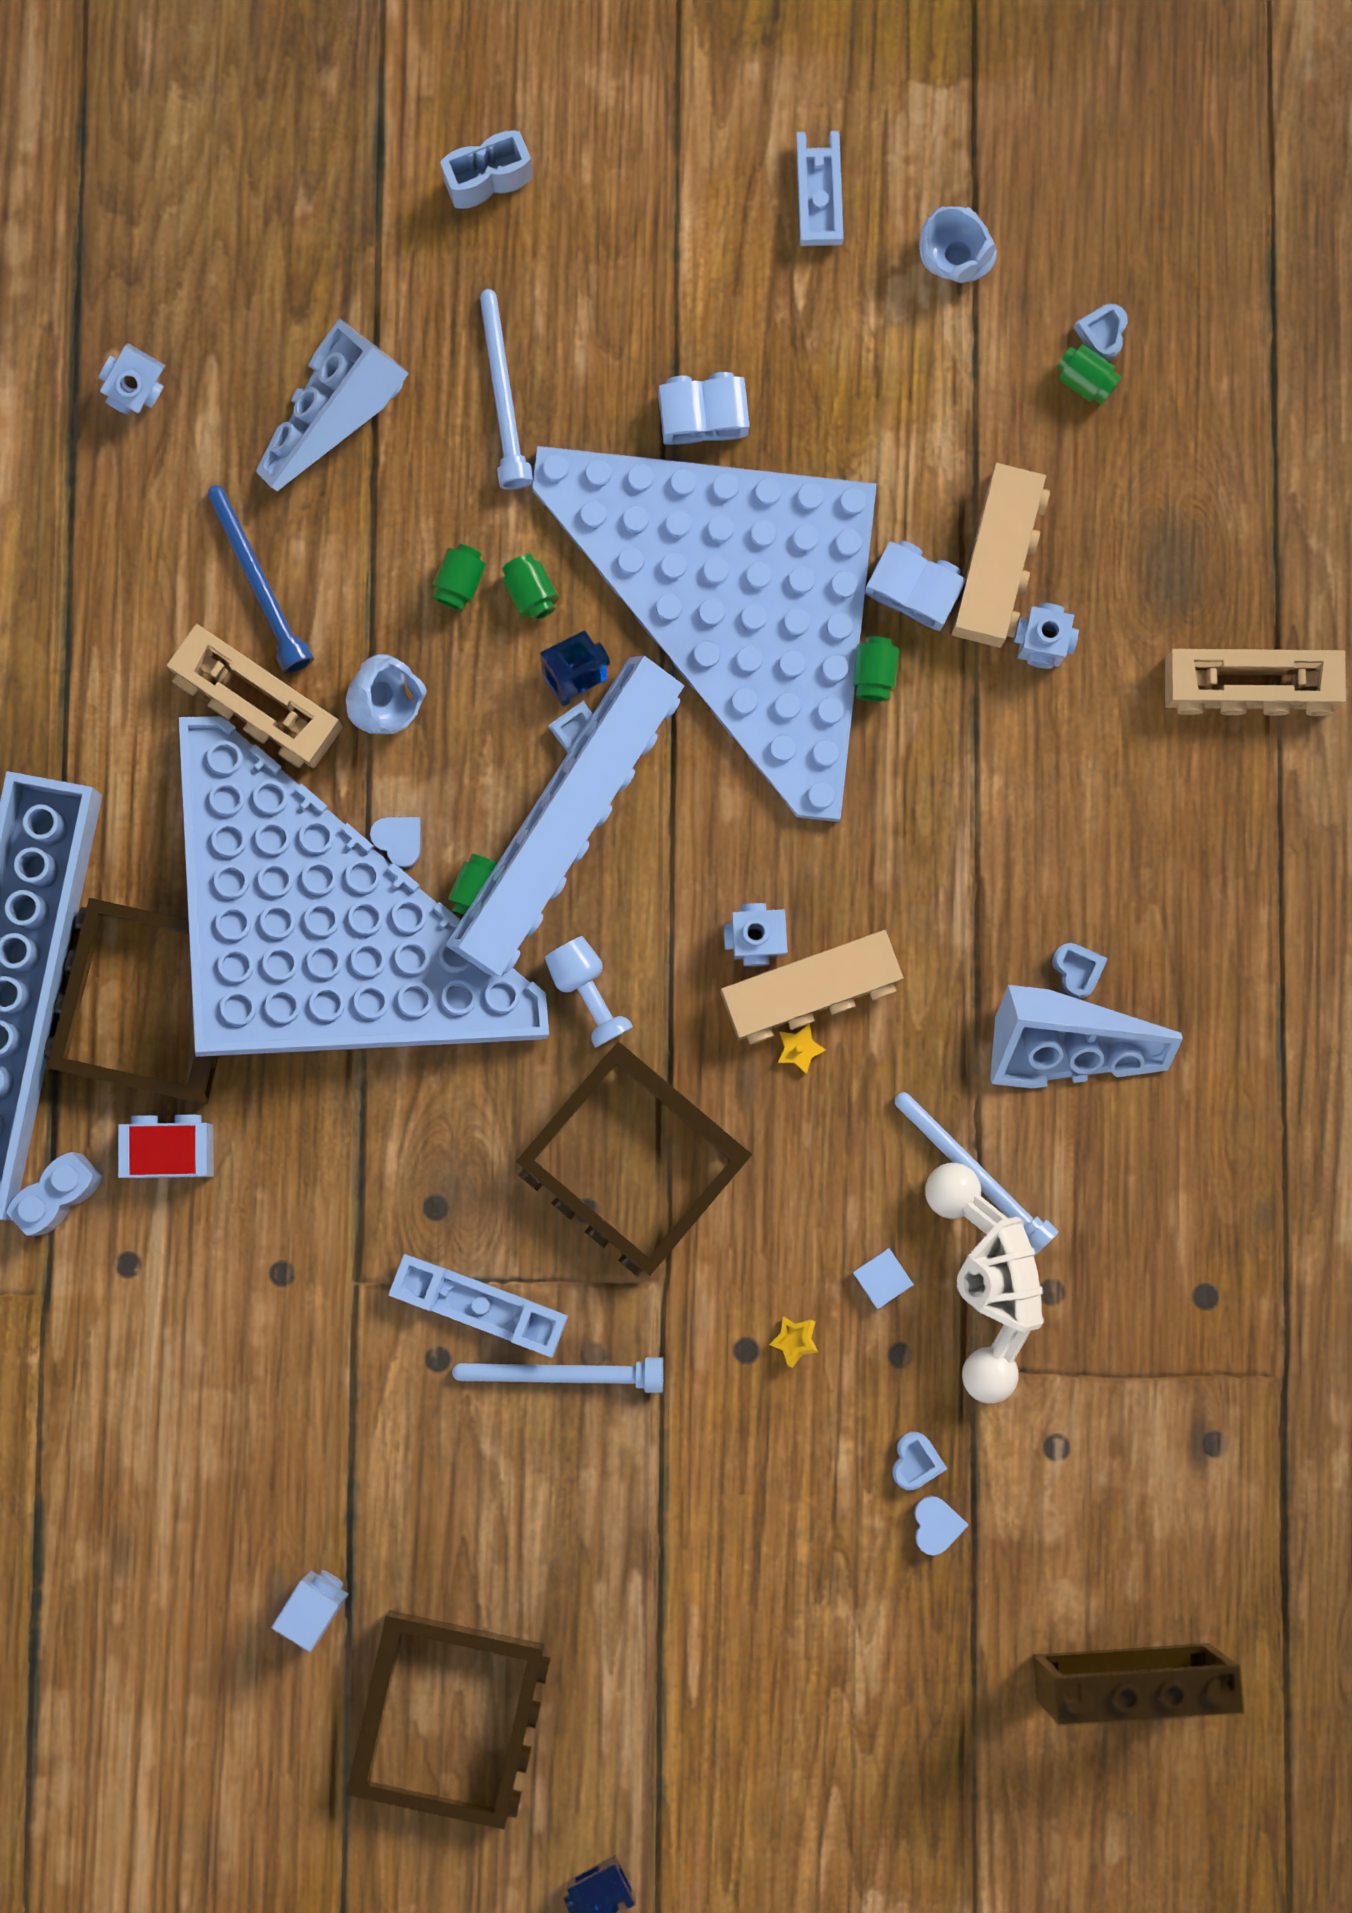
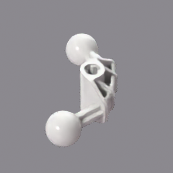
M946 1163L937 1167L927 1179L925 1195L929 1206L938 1215L945 1218L958 1219L966 1217L987 1234L969 1254L957 1277L958 1291L963 1299L980 1313L1004 1324L991 1347L980 1348L966 1359L962 1370V1380L968 1393L976 1400L988 1404L999 1403L1011 1396L1017 1387L1019 1379L1018 1367L1015 1362L1017 1354L1032 1330L1041 1328L1044 1323L1041 1308V1294H1043V1291L1039 1285L1038 1271L1033 1256L1035 1251L1034 1248H1031L1026 1235L1024 1221L1019 1217L1007 1218L981 1197V1184L972 1169L960 1163Z

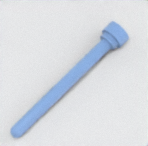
M486 289L480 295L504 455V458L500 460L501 466L497 468L499 486L502 489L508 490L520 489L533 483L531 464L527 463L525 456L520 454L497 295L493 290Z
M901 1092L897 1094L895 1105L953 1163H960L972 1169L980 1181L981 1191L1008 1218L1019 1217L1024 1221V1229L1031 1248H1034L1035 1255L1039 1253L1059 1231L1047 1219L1042 1221L1038 1216L1033 1219L908 1093Z
M645 1357V1362H636V1366L460 1363L455 1365L452 1370L453 1377L458 1381L636 1384V1388H644L645 1393H663L662 1357Z

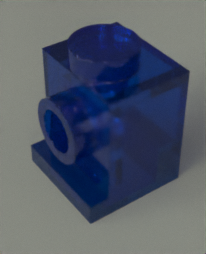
M585 630L540 652L542 676L563 707L570 704V698L607 680V666L610 665L608 654L600 642L593 643Z
M616 1855L569 1879L567 1883L568 1895L563 1897L569 1913H617L620 1909L619 1903L624 1902L627 1910L635 1906L636 1895Z

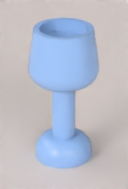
M583 936L564 944L545 956L548 969L557 989L562 992H572L577 989L598 1027L593 1030L591 1035L595 1048L633 1028V1025L626 1017L617 1016L613 1018L597 990L593 980L601 974L603 964Z

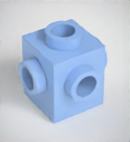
M127 343L118 359L111 355L109 356L98 376L99 379L105 382L100 392L108 396L105 402L126 415L131 410L139 413L144 405L152 409L164 387L157 381L166 365ZM125 376L134 377L138 384L137 388L128 387L125 383Z
M1041 603L1039 607L1032 606L1025 618L1019 617L1014 635V643L1020 644L1017 658L1028 660V664L1039 668L1050 669L1053 666L1059 667L1066 658V655H1073L1076 648L1079 629L1072 628L1074 615L1064 613L1065 608L1056 604ZM1042 629L1057 632V634L1053 638H1047L1043 635Z
M751 903L740 905L741 912H732V923L724 924L725 950L733 949L734 960H743L745 967L770 965L769 958L786 957L788 952L785 909L767 910L765 903ZM750 930H757L762 934V939L752 940L747 933Z

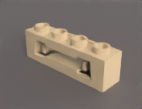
M197 623L166 665L176 675L172 680L175 685L191 696H194L197 691L211 699L207 705L209 708L227 720L234 715L245 722L246 725L243 730L260 743L265 744L267 739H270L282 747L278 754L297 768H300L304 762L314 769L343 729L342 724L337 718ZM214 654L230 664L229 667L236 676L290 712L283 721V724L287 730L297 735L294 739L282 732L274 719L220 683L228 673V670L224 667V664L212 658ZM204 672L210 675L217 683L213 685L202 677ZM294 709H297L312 720L309 723L293 712Z
M1172 649L1165 657V708H1177L1178 714L1182 715L1204 713V708H1220V714L1242 715L1247 713V709H1263L1264 715L1281 716L1289 714L1290 709H1306V715L1327 716L1333 714V709H1337L1346 702L1345 650ZM1289 670H1298L1296 674L1292 675V686L1223 685L1219 690H1211L1212 686L1217 684V675H1286ZM1303 688L1311 689V691H1299V690H1301V689H1303Z

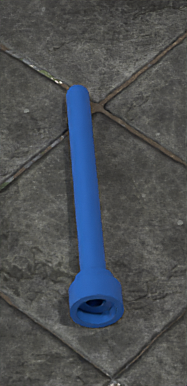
M219 485L211 486L208 490V497L278 641L276 659L282 672L290 674L307 667L314 661L308 644L301 642L299 637H294L224 489Z

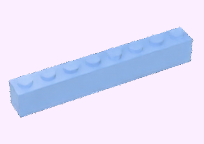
M646 656L628 658L446 943L448 948L486 974L501 976L503 971L508 972L515 965L520 956L519 946L526 935L530 936L541 924L543 920L541 911L548 900L554 899L564 888L567 880L564 875L571 864L578 862L586 853L589 847L587 839L595 826H601L609 817L612 811L610 803L618 790L622 791L633 779L635 774L633 766L640 755L648 753L655 744L658 737L655 732L663 719L666 720L671 717L680 704L678 695L684 688L682 683Z

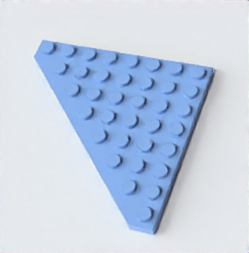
M537 446L533 492L539 500L547 506L560 522L561 527L594 564L599 574L616 595L628 606L654 642L658 643L670 658L672 664L709 706L710 711L731 737L733 736L743 748L748 758L769 784L773 785L795 816L840 822L855 689L853 679L856 649L860 643L876 484Z
M223 716L179 717L195 1057L542 1040L548 1038L549 1026L546 993L533 981L530 983L514 968H511L508 972L503 971L501 976L486 974L448 948L446 943L461 920L440 902L436 903L419 888L420 885L395 863L391 864L374 850V845L348 823L344 824L327 809V805L305 786L297 784L283 772L281 766L256 744L253 746L235 731L236 727Z

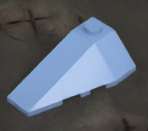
M340 318L315 351L308 365L314 369V372L305 390L296 389L291 399L295 403L294 412L289 422H284L277 427L256 470L265 482L276 491L280 490L381 411L389 400L399 393L404 379L409 374L391 357Z
M1008 985L995 1016L990 1079L992 1084L1040 1088L1047 1087V1080L1072 1077L1073 1083L1088 1081L1087 1075L1112 1072L1116 1077L1168 1071L1183 1037L1180 1032L1049 989Z

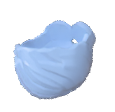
M956 206L936 208L922 226L919 239L920 256L924 266L934 275L940 276L943 279L964 283L982 278L994 266L997 258V249L987 227L971 208Z
M378 654L360 664V670L348 687L346 712L352 724L370 734H394L406 729L418 715V710L427 690L422 681L412 674L410 668L403 662L390 655ZM404 675L406 677L407 687L413 695L412 701L408 698L405 692Z

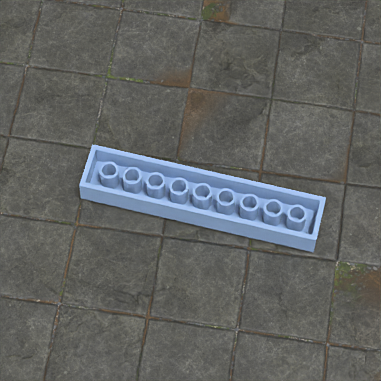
M6 771L0 800V1220H12L6 1211L10 1202L21 1189L47 1059L44 1058L45 1045L48 1036L51 1033L53 1034L56 1021L55 1005L64 983L66 960L71 949L102 800V794L93 787Z

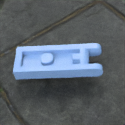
M830 131L829 148H806L807 138L805 132H796L800 246L842 245L843 216L839 131Z

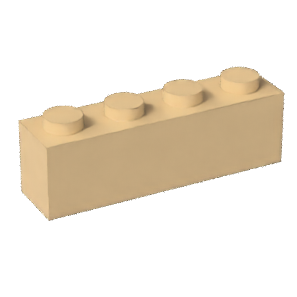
M1000 463L995 464L991 473L965 577L966 582L962 589L951 636L998 648L1002 647L1006 636L1014 638L1020 617L1019 612L1013 611L1016 596L1024 597L1030 572L1023 570L1026 555L1034 556L1040 536V531L1033 530L1036 515L1044 516L1050 496V490L1043 489L1046 475Z
M885 929L721 988L720 993L738 1041L748 1038L751 1045L773 1037L772 1029L786 1023L793 1030L815 1022L813 1014L829 1008L831 1015H835L856 1007L854 999L870 994L873 1001L897 992L895 984L900 983L904 977Z

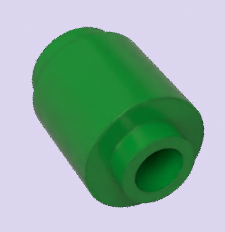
M1084 344L1078 350L1070 347L1056 366L1062 372L1058 380L1090 403L1095 400L1103 405L1122 378V376L1114 371L1116 369L1114 365Z
M458 544L456 549L447 548L432 584V588L435 589L432 599L448 608L464 611L466 603H472L487 566L485 562L480 560L482 553L464 544Z
M524 554L512 559L503 566L502 571L505 575L503 583L522 618L531 617L533 621H538L555 611L554 605L558 602L559 596L541 561H535L532 554Z
M870 636L866 638V643L857 645L853 686L857 689L856 698L872 702L890 701L891 692L896 690L900 651L898 647L892 646L891 639Z
M474 853L471 854L468 862H463L447 899L455 904L452 909L454 913L460 916L465 915L494 870L497 862Z

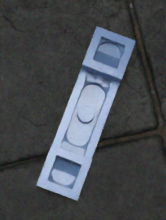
M407 1254L403 1255L389 1292V1296L494 1334L551 1358L554 1356L568 1319V1315Z

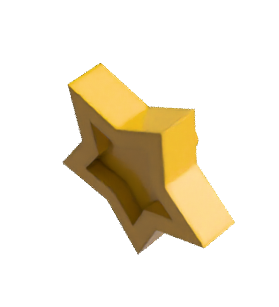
M810 1024L797 1034L779 1032L784 1050L778 1063H794L805 1074L808 1072L811 1059L826 1051V1049L812 1040Z
M783 1317L781 1333L769 1345L783 1351L788 1366L793 1368L803 1354L818 1352L811 1339L815 1321L810 1319L795 1324Z

